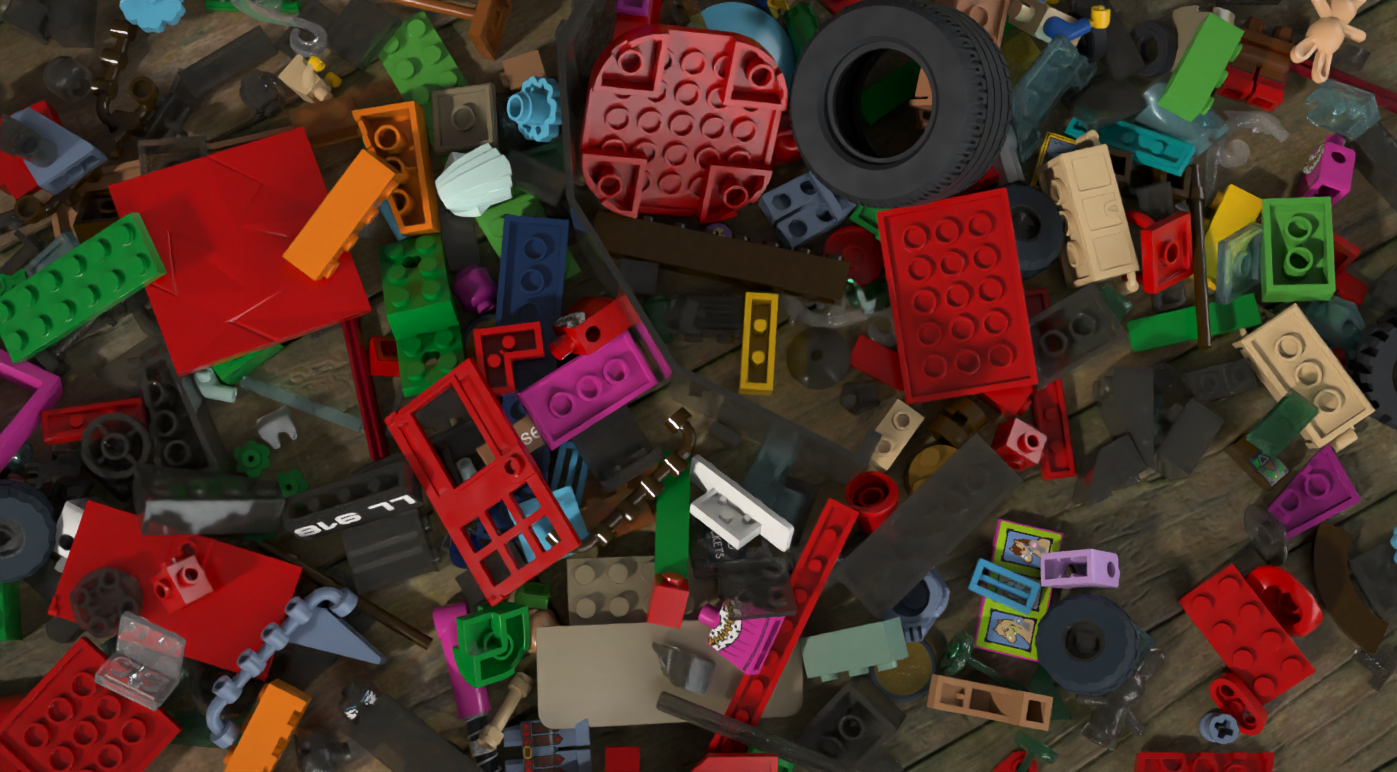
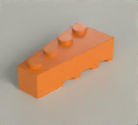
M408 101L351 111L362 133L366 149L375 152L404 174L395 192L387 199L401 234L415 237L441 233L424 108L415 101Z
M362 149L282 257L314 281L321 280L323 277L330 278L340 264L336 260L344 250L349 252L359 239L357 234L364 225L368 226L379 212V206L395 192L404 174L375 152Z
M278 678L269 684L265 683L256 699L259 704L254 714H248L240 729L243 735L238 745L232 744L223 760V763L227 765L224 772H273L313 696Z

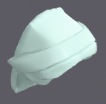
M489 143L483 144L467 154L451 152L443 173L435 181L441 201L456 216L478 217L490 205L512 198L510 188L513 184L510 163L504 155H501L496 148L493 149Z

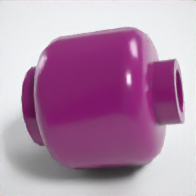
M477 264L462 269L455 275L456 281L452 288L466 311H478L479 314H483L496 306L495 300L497 299L498 285L488 268L478 267Z

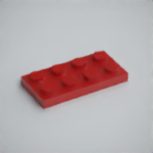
M1232 561L1177 598L1179 604L1232 673L1244 682L1262 706L1316 672L1306 656Z

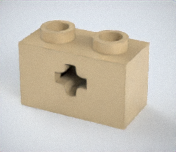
M897 399L856 456L877 471L885 473L925 417Z

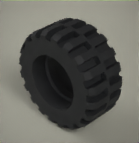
M1395 310L1393 316L1384 314L1377 318L1376 322L1378 325L1376 327L1368 325L1362 331V334L1366 337L1362 342L1355 341L1352 350L1357 351L1355 359H1349L1348 368L1354 370V376L1350 377L1376 410L1369 416L1378 420L1379 423L1397 430V393L1392 381L1393 367L1397 360V310Z

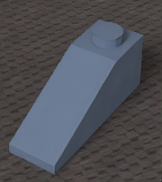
M321 601L314 608L312 617L305 624L299 625L290 635L289 642L379 665L385 664L387 660L385 655L343 618L336 615L331 609L323 607L324 601Z

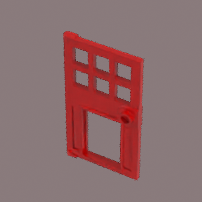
M473 358L466 359L403 408L392 412L384 419L491 608L497 606L507 599L508 595L582 545L580 538L543 478L535 460L520 439ZM451 386L455 388L496 458L458 487H456L415 416V413ZM528 483L541 505V508L527 518L513 496V492ZM502 500L516 522V525L504 534H501L488 512L490 508ZM545 516L548 517L561 539L559 543L547 551L532 528L535 523ZM478 517L492 540L490 544L480 551H477L464 529L466 525ZM521 533L536 556L533 561L522 568L508 546V542ZM497 550L511 573V576L498 585L483 562L485 558Z

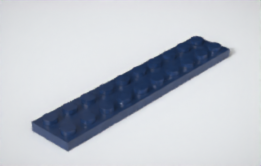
M504 214L495 327L540 321L546 357L513 362L517 393L557 369L558 359L551 353L549 344L558 338L552 329V325L562 316L569 220ZM515 394L496 397L512 424L527 415ZM544 443L530 454L539 467L546 483H548L550 451ZM483 461L482 469H483L484 467H486V464L484 463V461ZM528 483L513 492V496L518 504L536 498ZM503 500L488 510L501 534L515 526ZM478 517L476 539L491 540ZM519 536L515 537L511 541L520 542Z

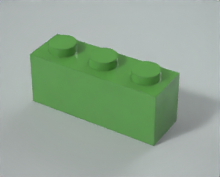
M1209 13L1196 29L1156 104L1190 123L1199 114L1204 116L1214 102V98L1210 96L1214 88L1219 89L1229 73L1225 70L1229 61L1233 62L1243 47L1239 41L1245 31Z

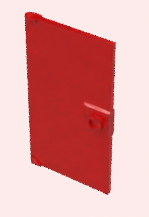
M88 500L55 595L52 598L48 615L60 617L238 673L241 668L237 666L236 662L241 653L249 648L257 652L265 643L260 638L263 629L272 622L280 626L286 620L285 606L294 597L304 567ZM194 555L198 563L204 568L206 578L213 592L198 602L169 615L162 600L156 596L154 585L150 579L162 571L159 565L167 560L179 556L182 561ZM275 652L266 661L264 670L258 676L252 678L265 682Z

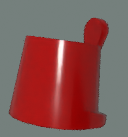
M876 471L861 473L852 478L845 488L844 496L847 505L859 511L856 519L859 528L868 535L886 533V539L890 543H898L902 538V532L896 525L899 519L897 502L900 497L897 484L888 475Z

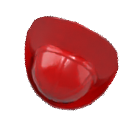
M1273 565L1258 566L1245 576L1247 582L1289 636H1306L1320 625L1323 615L1317 601L1285 569Z

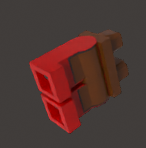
M1250 16L1241 28V30L1245 31L1239 41L1243 47L1233 62H1228L1226 71L1229 73L1219 89L1215 88L1214 94L1238 102L1245 99L1244 104L1272 112L1283 101L1285 93L1283 88L1292 63L1290 53L1295 44H1292L1293 29L1276 26L1270 37L1262 34L1265 22L1262 19Z

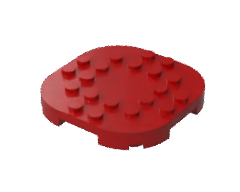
M652 24L640 26L615 38L597 58L588 85L579 143V159L589 189L592 190L606 208L620 215L637 218L638 213L697 217L699 223H716L737 216V211L749 202L754 204L763 194L771 179L773 170L770 163L782 111L787 110L788 104L786 82L772 55L760 43L739 33L674 25Z

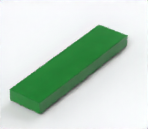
M1254 293L1209 303L1211 336L1262 324ZM1193 306L1125 322L1132 354L1197 340L1196 307Z

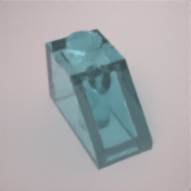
M1335 295L1331 297L1330 301L1312 302L1304 315L1327 346L1344 350L1347 362L1349 359H1355L1357 351L1352 350L1355 341L1362 342L1366 337L1362 334L1366 325L1356 303Z

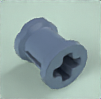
M1209 712L1203 715L1199 722V732L1208 741L1227 744L1235 741L1238 737L1239 727L1231 715ZM1216 722L1219 723V726L1223 728L1222 733H1219V731L1216 728H1214Z

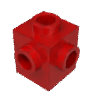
M1014 418L998 425L988 453L1002 460L1006 467L1022 471L1040 463L1045 454L1043 448L1047 436L1037 431L1034 425Z
M194 555L182 561L179 556L167 560L159 565L162 571L150 579L154 585L156 596L162 600L169 615L198 602L213 592L206 578L204 568L198 563Z

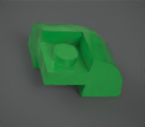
M501 602L491 608L488 603L479 605L476 612L456 618L459 645L452 646L459 672L467 683L477 689L504 680L516 673L514 669L520 663L525 650L530 651L531 636L527 605L515 602Z

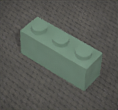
M900 617L799 639L807 678L820 676L822 682L841 678L840 672L848 671L850 677L869 673L868 667L877 665L878 671L898 667L897 660L909 657Z

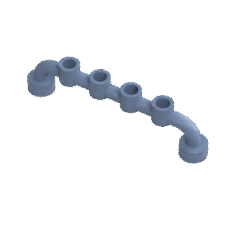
M321 587L311 592L304 600L296 596L287 603L284 612L289 617L280 626L272 622L263 629L260 638L265 643L259 650L254 652L249 648L243 651L236 662L237 666L241 668L232 679L227 675H223L214 683L212 692L217 696L212 700L206 712L207 726L212 731L210 740L225 749L237 739L240 733V726L230 718L220 720L221 711L227 704H231L239 698L243 686L252 677L258 676L264 670L266 661L272 654L287 645L291 633L299 625L305 624L312 617L314 608L321 601L330 600L329 609L339 617H344L355 608L358 602L357 595L347 587L340 590L334 587Z

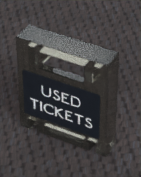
M698 518L689 519V552L694 578L706 579L772 568L773 561L769 541L759 534L761 546L749 547L748 542L737 550Z

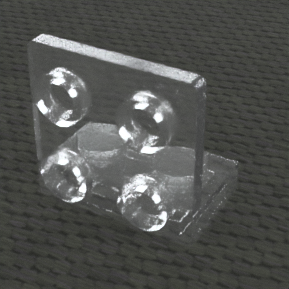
M125 611L120 618L116 651L95 673L94 682L156 711L179 683L186 640L175 632L168 631L149 622L144 617Z

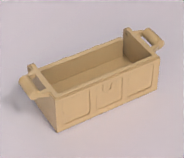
M1090 130L1076 139L1079 150L1060 154L1036 168V174L1041 191L1058 207L1059 214L1062 216L1065 224V243L1059 254V260L1067 289L1071 290L1113 279L1116 285V293L1123 296L1138 290L1139 284L1136 281L1135 271L1140 270L1108 147L1106 144H1100L1098 140L1099 135L1095 130ZM1127 274L1128 281L1122 282L1121 276Z
M1257 303L1260 316L1265 314L1268 319L1248 333L1245 329L1239 330L1241 338L1232 343L1235 349L1243 347L1240 350L1241 354L1302 437L1308 440L1305 442L1306 446L1309 449L1321 448L1329 443L1333 452L1338 453L1358 439L1354 425L1376 410L1296 303L1283 308L1275 315L1263 309Z

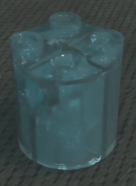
M1156 82L1139 98L1141 101V111L1133 121L1135 125L1194 144L1196 148L1194 154L1197 157L1213 144L1209 139L1210 137L1216 141L1230 128L1211 107L1204 116L1199 114L1190 123L1157 105L1156 103L1167 83ZM1193 156L1190 159L1188 165L1195 160Z

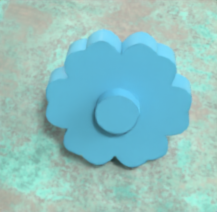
M122 0L119 4L125 18L131 24H138L147 33H161L166 28V24L177 25L180 17L186 11L181 3L184 0Z
M531 76L522 83V91L512 95L508 100V116L518 123L519 131L527 140L549 142L552 138L558 136V125H562L565 122L567 106L566 102L561 99L563 90L553 78Z

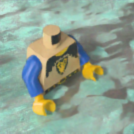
M1013 0L1008 8V22L1069 53H1073L1081 36L1089 33L1092 27L1106 28L1110 23V9L1104 10L1102 5L1091 7V19L1083 17L1079 20L1048 5L1057 4L1059 0Z

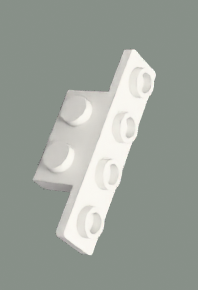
M699 454L692 457L690 481L706 492L691 503L689 512L737 550L759 534L781 551L785 552L789 549L794 527L786 519L780 517L763 504L761 500L755 498Z

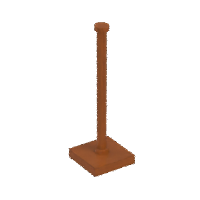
M386 0L472 21L468 35L482 58L495 61L513 5L511 0H479L475 9L441 0Z

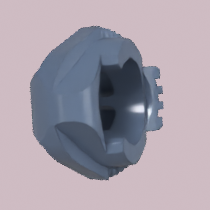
M915 556L902 557L898 562L891 565L881 578L873 594L874 604L882 620L900 617L906 643L919 642L923 640L936 619L940 617L947 607L950 590L931 563Z

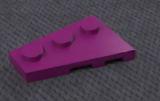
M1327 443L1311 457L1261 511L1257 519L1271 544L1275 546L1360 502L1361 499L1330 444Z

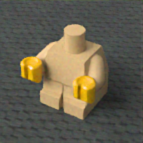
M299 53L278 76L303 100L315 105H319L321 102L328 104L333 98V95L330 93L331 88L339 87L342 83V80L332 72H328L325 79H322L317 73L322 71L326 64L316 56H311L309 61H307Z

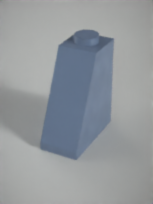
M30 107L14 113L8 121L1 125L37 184L54 196L108 160L106 154L92 144Z

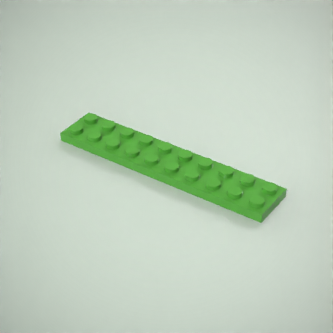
M422 10L369 40L404 101H415L424 108L428 141L434 149L431 91L469 85L427 15ZM498 134L499 148L496 149L509 161L512 171L511 180L513 186L510 188L512 198L490 205L481 216L475 217L501 260L504 214L540 218L549 217ZM450 154L437 155L444 167ZM568 248L564 284L582 274Z

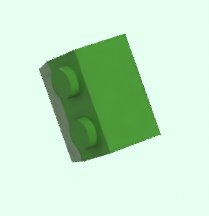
M1331 196L1262 199L1260 271L1262 302L1330 301L1336 291Z

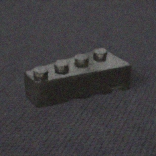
M136 462L131 497L141 535L279 533L285 499L278 481Z

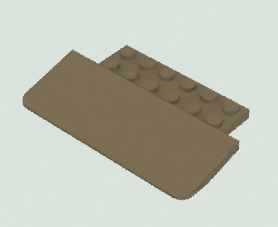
M763 551L746 552V558L710 563L708 554H688L689 594L680 629L647 623V606L654 580L655 556L567 559L569 626L536 627L538 717L541 723L550 729L575 728L576 723L588 718L589 727L722 720L744 672L707 644V638L712 628L698 619L702 608L707 603L721 609L726 600H737L766 609ZM799 639L761 718L792 716L802 706L803 668Z

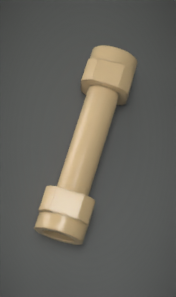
M517 672L507 688L510 692L491 724L484 726L479 734L477 742L483 748L494 751L497 745L500 744L504 737L502 730L520 699L528 696L532 689L534 680L530 676Z

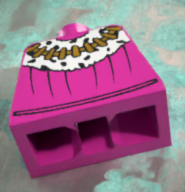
M1336 134L1326 136L1324 143L1308 158L1295 198L1331 196L1332 208L1350 191L1356 153L1354 150L1344 147L1345 139L1342 136Z
M726 600L721 609L707 603L702 608L698 620L712 628L707 638L709 646L745 674L756 675L760 673L785 616L741 601Z

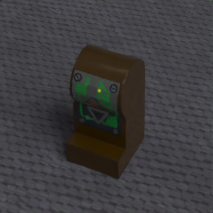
M1256 427L1244 430L1223 450L1258 486L1266 491H1271L1290 474V471L1286 464L1264 442V436Z

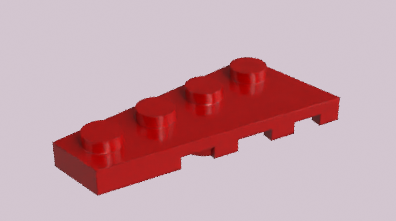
M1275 752L1136 753L1133 772H1272Z

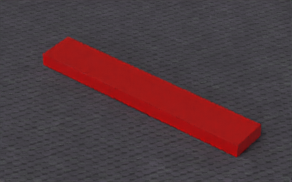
M1048 287L1024 290L1039 384L1031 385L1033 388L1030 394L1032 415L1037 431L1047 436L1043 448L1045 454L1040 461L1042 480L1076 477L1077 472Z

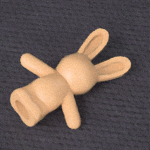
M1311 0L1321 19L1309 26L1306 38L1292 48L1290 59L1294 63H1302L1314 53L1315 58L1311 76L1315 83L1322 84L1328 79L1332 54L1339 49L1344 37L1359 43L1366 39V33L1363 30L1348 24L1356 16L1360 6L1367 0Z

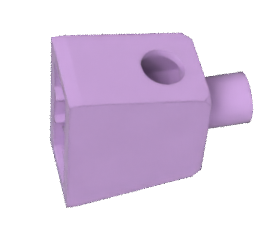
M1096 549L1041 553V586L1090 590L1117 588L1119 585L1120 570L1118 568L1117 554ZM1068 565L1075 567L1076 574L1066 575Z

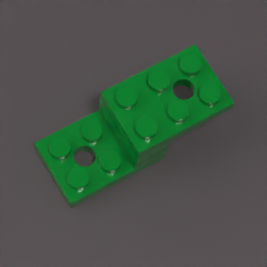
M440 232L378 246L385 313L396 340L401 388L405 397L423 393L466 360L459 311L449 283L444 244ZM419 263L417 267L408 269L411 264ZM439 358L437 363L426 365L428 360Z

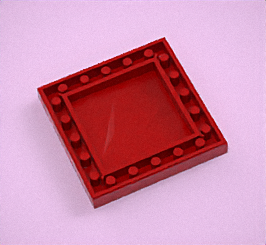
M304 127L108 185L120 219L129 213L140 214L167 271V274L147 285L145 289L179 377L371 313V306L350 251L346 252L344 250L336 260L340 264L330 278L323 277L317 281H314L282 257L328 195Z

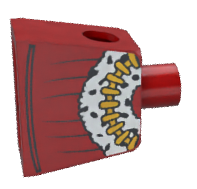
M584 296L553 323L552 329L558 338L549 344V349L558 360L564 359L570 353L588 356L631 327V324L617 299Z

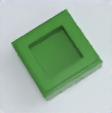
M528 581L517 589L514 602L527 605L528 608L547 610L551 598L552 585Z

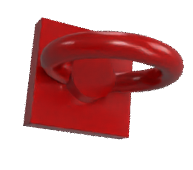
M1134 210L1125 211L1128 223L1136 224L1143 228L1140 230L1143 272L1135 271V276L1138 284H1143L1145 293L1156 294L1193 275L1190 212L1179 211L1155 222L1144 213ZM1127 274L1121 276V279L1128 281Z

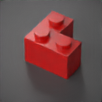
M540 321L473 330L477 366L496 397L517 393L513 362L546 358Z

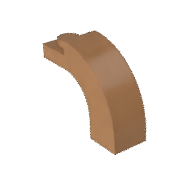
M932 674L927 707L1048 731L1053 697Z

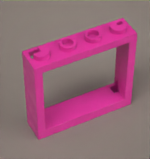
M0 349V377L34 394L0 434V472L41 423L40 411L52 409L64 395L59 376L27 361L13 364L9 353Z

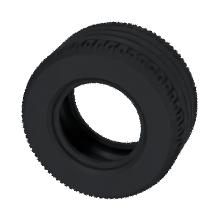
M862 0L832 15L822 24V27H819L814 32L813 37L806 43L805 49L801 52L802 55L798 58L799 62L796 63L797 67L793 71V82L790 84L791 89L789 92L791 95L789 96L790 103H788L790 106V127H792L791 132L794 134L793 139L796 141L797 150L801 153L800 156L804 159V163L808 165L807 168L832 193L851 203L876 209L925 205L963 193L979 181L993 165L994 160L997 159L1002 150L1001 147L1005 144L1006 135L1009 133V127L1011 126L1010 120H1012L1013 113L1011 76L1008 67H1006L1007 63L1004 56L1000 54L1001 50L996 42H994V39L978 22L967 14L943 4L921 0ZM894 49L909 55L923 69L931 88L932 111L928 125L920 139L905 152L885 158L874 148L865 133L861 119L860 102L862 89L870 70L886 52Z

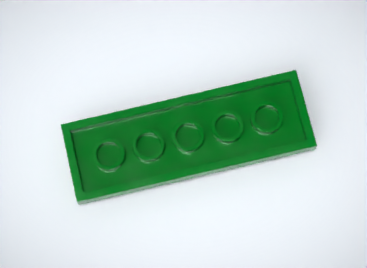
M139 213L127 214L0 296V336L13 364L27 361L167 274Z

